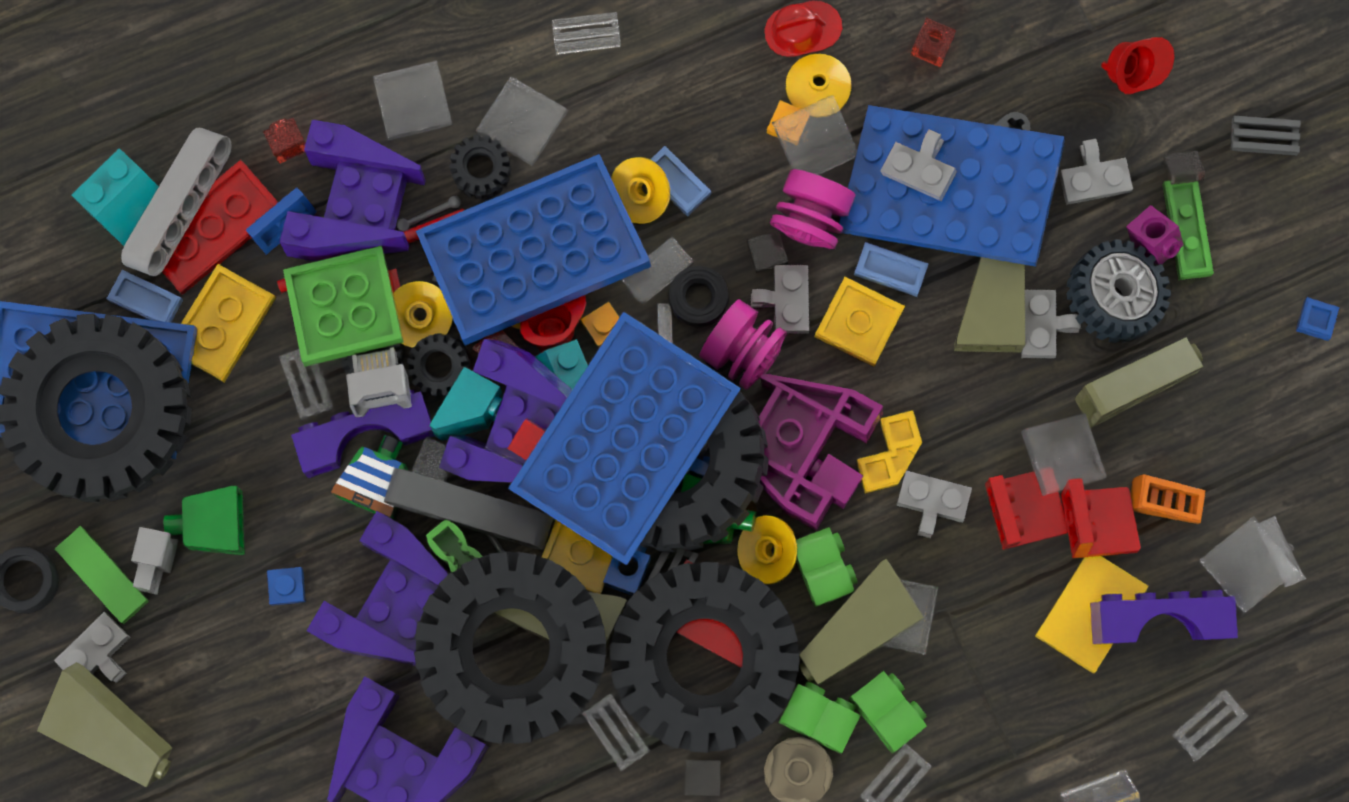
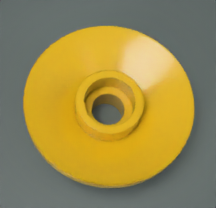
M811 54L799 59L789 70L786 78V93L791 104L810 112V117H827L841 110L848 101L851 93V78L846 67L836 58L826 54ZM816 77H821L825 80V84L816 86L813 80Z
M643 157L630 158L620 163L614 170L611 179L631 221L637 224H645L658 219L665 212L670 200V185L662 168L652 160ZM643 183L647 187V194H645L642 190Z
M415 281L402 285L393 293L404 341L403 345L413 348L417 342L429 335L438 333L447 335L452 325L453 317L439 287L428 282ZM417 308H423L426 311L427 316L425 320L420 321L415 317Z
M775 516L757 517L753 532L743 530L739 537L737 549L739 563L743 571L758 578L764 584H774L783 580L791 572L797 557L796 538L790 526ZM773 545L775 548L774 555L771 551Z

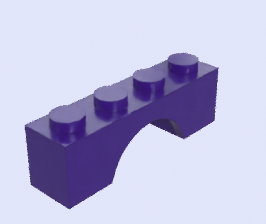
M410 390L412 404L410 408L404 409L397 404L369 409L363 417H355L354 414H350L347 411L332 416L330 422L321 425L313 422L299 427V432L291 436L303 473L308 478L341 468V459L347 444L354 437L366 431H386L397 437L404 446L435 436L429 426L432 419L422 392L415 393L414 390Z
M1223 590L1202 591L1201 598H1190L1189 591L1168 592L1169 599H1156V593H1136L1135 600H1122V594L1101 595V601L1090 603L1093 644L1137 642L1143 626L1151 618L1159 614L1169 615L1179 620L1187 628L1193 640L1238 638L1235 596L1223 597Z

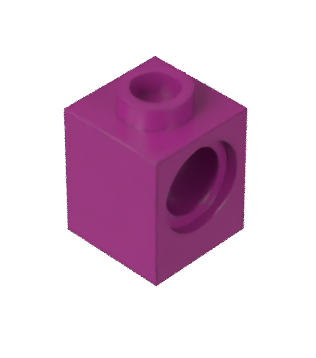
M1151 205L1126 226L1130 241L1134 242V248H1138L1140 245L1147 250L1144 255L1148 257L1150 254H1153L1156 258L1154 263L1157 265L1173 258L1184 245L1179 226Z
M830 454L827 455L824 462L818 458L808 473V476L812 478L811 482L833 494V503L844 509L863 478L862 474Z

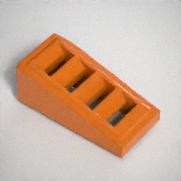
M1143 474L1133 479L1130 496L1134 512L1200 524L1206 490ZM1159 490L1163 491L1161 506L1157 505ZM1173 493H1177L1175 508L1172 509L1171 503ZM1186 495L1191 496L1188 513L1184 512Z

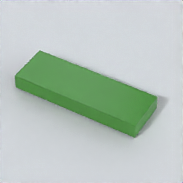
M1198 178L1164 181L1162 185L1167 215L1171 221L1179 226L1184 244L1177 255H1175L1178 280L1212 276L1214 271Z
M79 526L55 548L59 555L120 623L125 624L149 602L140 590L133 587V582L82 526Z

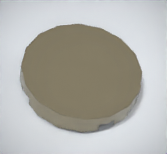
M804 737L788 738L777 744L768 754L764 766L765 783L771 794L780 802H816L830 788L833 778L832 761L825 749L816 741Z

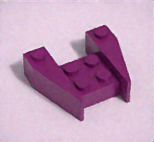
M763 373L760 377L761 385L773 393L759 416V424L765 430L768 447L764 448V454L769 459L767 476L761 475L759 483L787 515L817 531L833 503V494L806 480L808 473L835 427L867 443L883 415V406L853 389Z

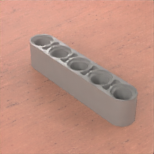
M195 128L190 133L124 245L121 255L123 265L151 276H157L163 271L229 158L232 148L230 138L203 128Z

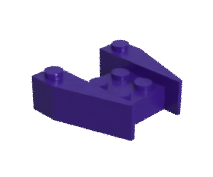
M312 120L304 148L308 160L312 166L334 169L336 172L324 218L287 212L280 238V244L287 257L316 262L382 246L384 254L408 251L409 244L404 232L397 231L395 228L407 182L425 185L426 180L421 166L345 125Z
M484 339L473 372L507 385L487 443L466 435L450 436L439 468L467 480L513 482L526 460L507 448L522 423L528 418L546 430L572 389L530 352L500 340Z
M376 511L359 541L367 548L389 559V563L356 618L323 601L306 631L342 652L416 666L414 655L416 651L415 634L417 623L420 622L423 613L422 609L430 594L434 593L439 586L438 584L449 574L407 527Z
M364 677L346 709L327 800L329 802H339L346 789H349L370 802H445L472 778L489 746L454 728L439 757L433 756L382 727L400 696Z

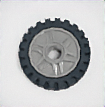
M1114 240L1111 243L1109 241L1102 242L1100 245H1096L1089 250L1072 268L1069 274L1071 277L1067 280L1066 286L1070 288L1066 293L1067 300H1073L1069 306L1072 313L1078 311L1079 315L1075 319L1079 324L1084 321L1088 324L1085 328L1088 333L1098 332L1096 338L1104 340L1109 337V342L1117 343L1120 340L1122 343L1133 339L1136 340L1153 329L1164 317V312L1170 304L1167 300L1171 297V289H1165V287L1170 282L1168 276L1161 277V274L1165 271L1162 264L1156 267L1153 264L1156 260L1153 254H1150L1148 257L1144 255L1147 250L1140 245L1134 249V242L1130 241L1122 244L1121 240ZM1115 287L1121 291L1122 296L1116 292Z

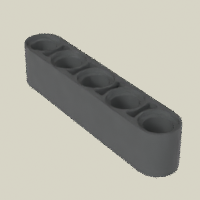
M397 468L393 469L384 502L389 505L437 520H448L457 526L537 550H544L553 517L546 513Z

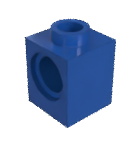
M639 545L631 559L637 562L638 570L631 576H625L620 573L619 566L621 561L613 557L603 581L604 585L630 596H633L637 590H640L651 561V556L645 554L647 548Z

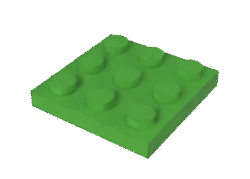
M382 246L283 270L304 367L404 343Z

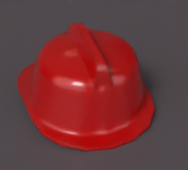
M821 1L790 4L775 11L767 20L765 40L770 49L778 55L785 57L821 51L833 46L839 39L842 32V19L836 9L830 4Z
M1152 37L1136 42H1122L1114 47L1108 60L1101 63V67L1107 71L1110 80L1117 84L1121 92L1133 94L1152 89L1164 82L1173 68L1174 49L1170 42L1163 37Z
M583 295L520 323L521 335L527 342L539 348L541 353L570 342L574 336L575 327L584 313L586 296Z

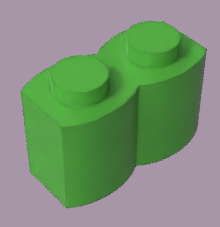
M448 520L442 521L426 535L431 549L439 559L449 565L451 572L460 568L462 564L475 558L483 557L477 550L470 547L462 531Z
M828 527L796 540V563L815 608L854 593L853 585L857 584L858 581L851 564L845 566L840 553L845 552L838 532L832 534Z
M883 671L853 694L849 700L856 706L857 711L871 726L888 750L894 753L927 727L923 721L927 716L915 701L909 703L901 693L905 688L893 673L888 676Z
M806 682L805 686L797 684L778 723L841 754L861 716L854 712L856 706L839 697L836 702L829 700L823 696L825 690L813 683Z

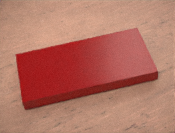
M242 160L238 161L215 180L162 271L182 295L214 270L217 264L220 265L252 237L246 229L278 203Z

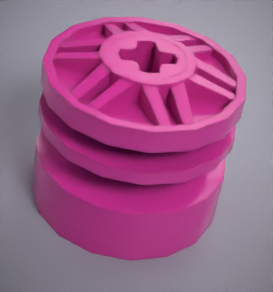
M790 170L783 187V192L795 201L794 203H777L776 209L788 217L777 214L772 215L770 220L771 226L800 243L813 247L819 246L835 249L838 239L827 232L838 234L842 232L843 227L831 219L832 215L848 216L856 197L855 193L841 184L803 170Z
M739 299L728 309L715 326L702 347L699 358L716 370L723 367L729 360L732 361L733 364L728 378L733 381L744 370L745 373L740 380L739 386L748 390L760 379L763 373L766 374L780 353L787 332L779 327L768 338L767 335L773 326V322L767 320L758 329H755L753 325L758 311Z

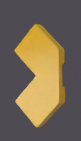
M913 410L881 418L880 424L888 451L856 460L859 473L863 475L862 485L865 494L898 485L917 453L922 440Z

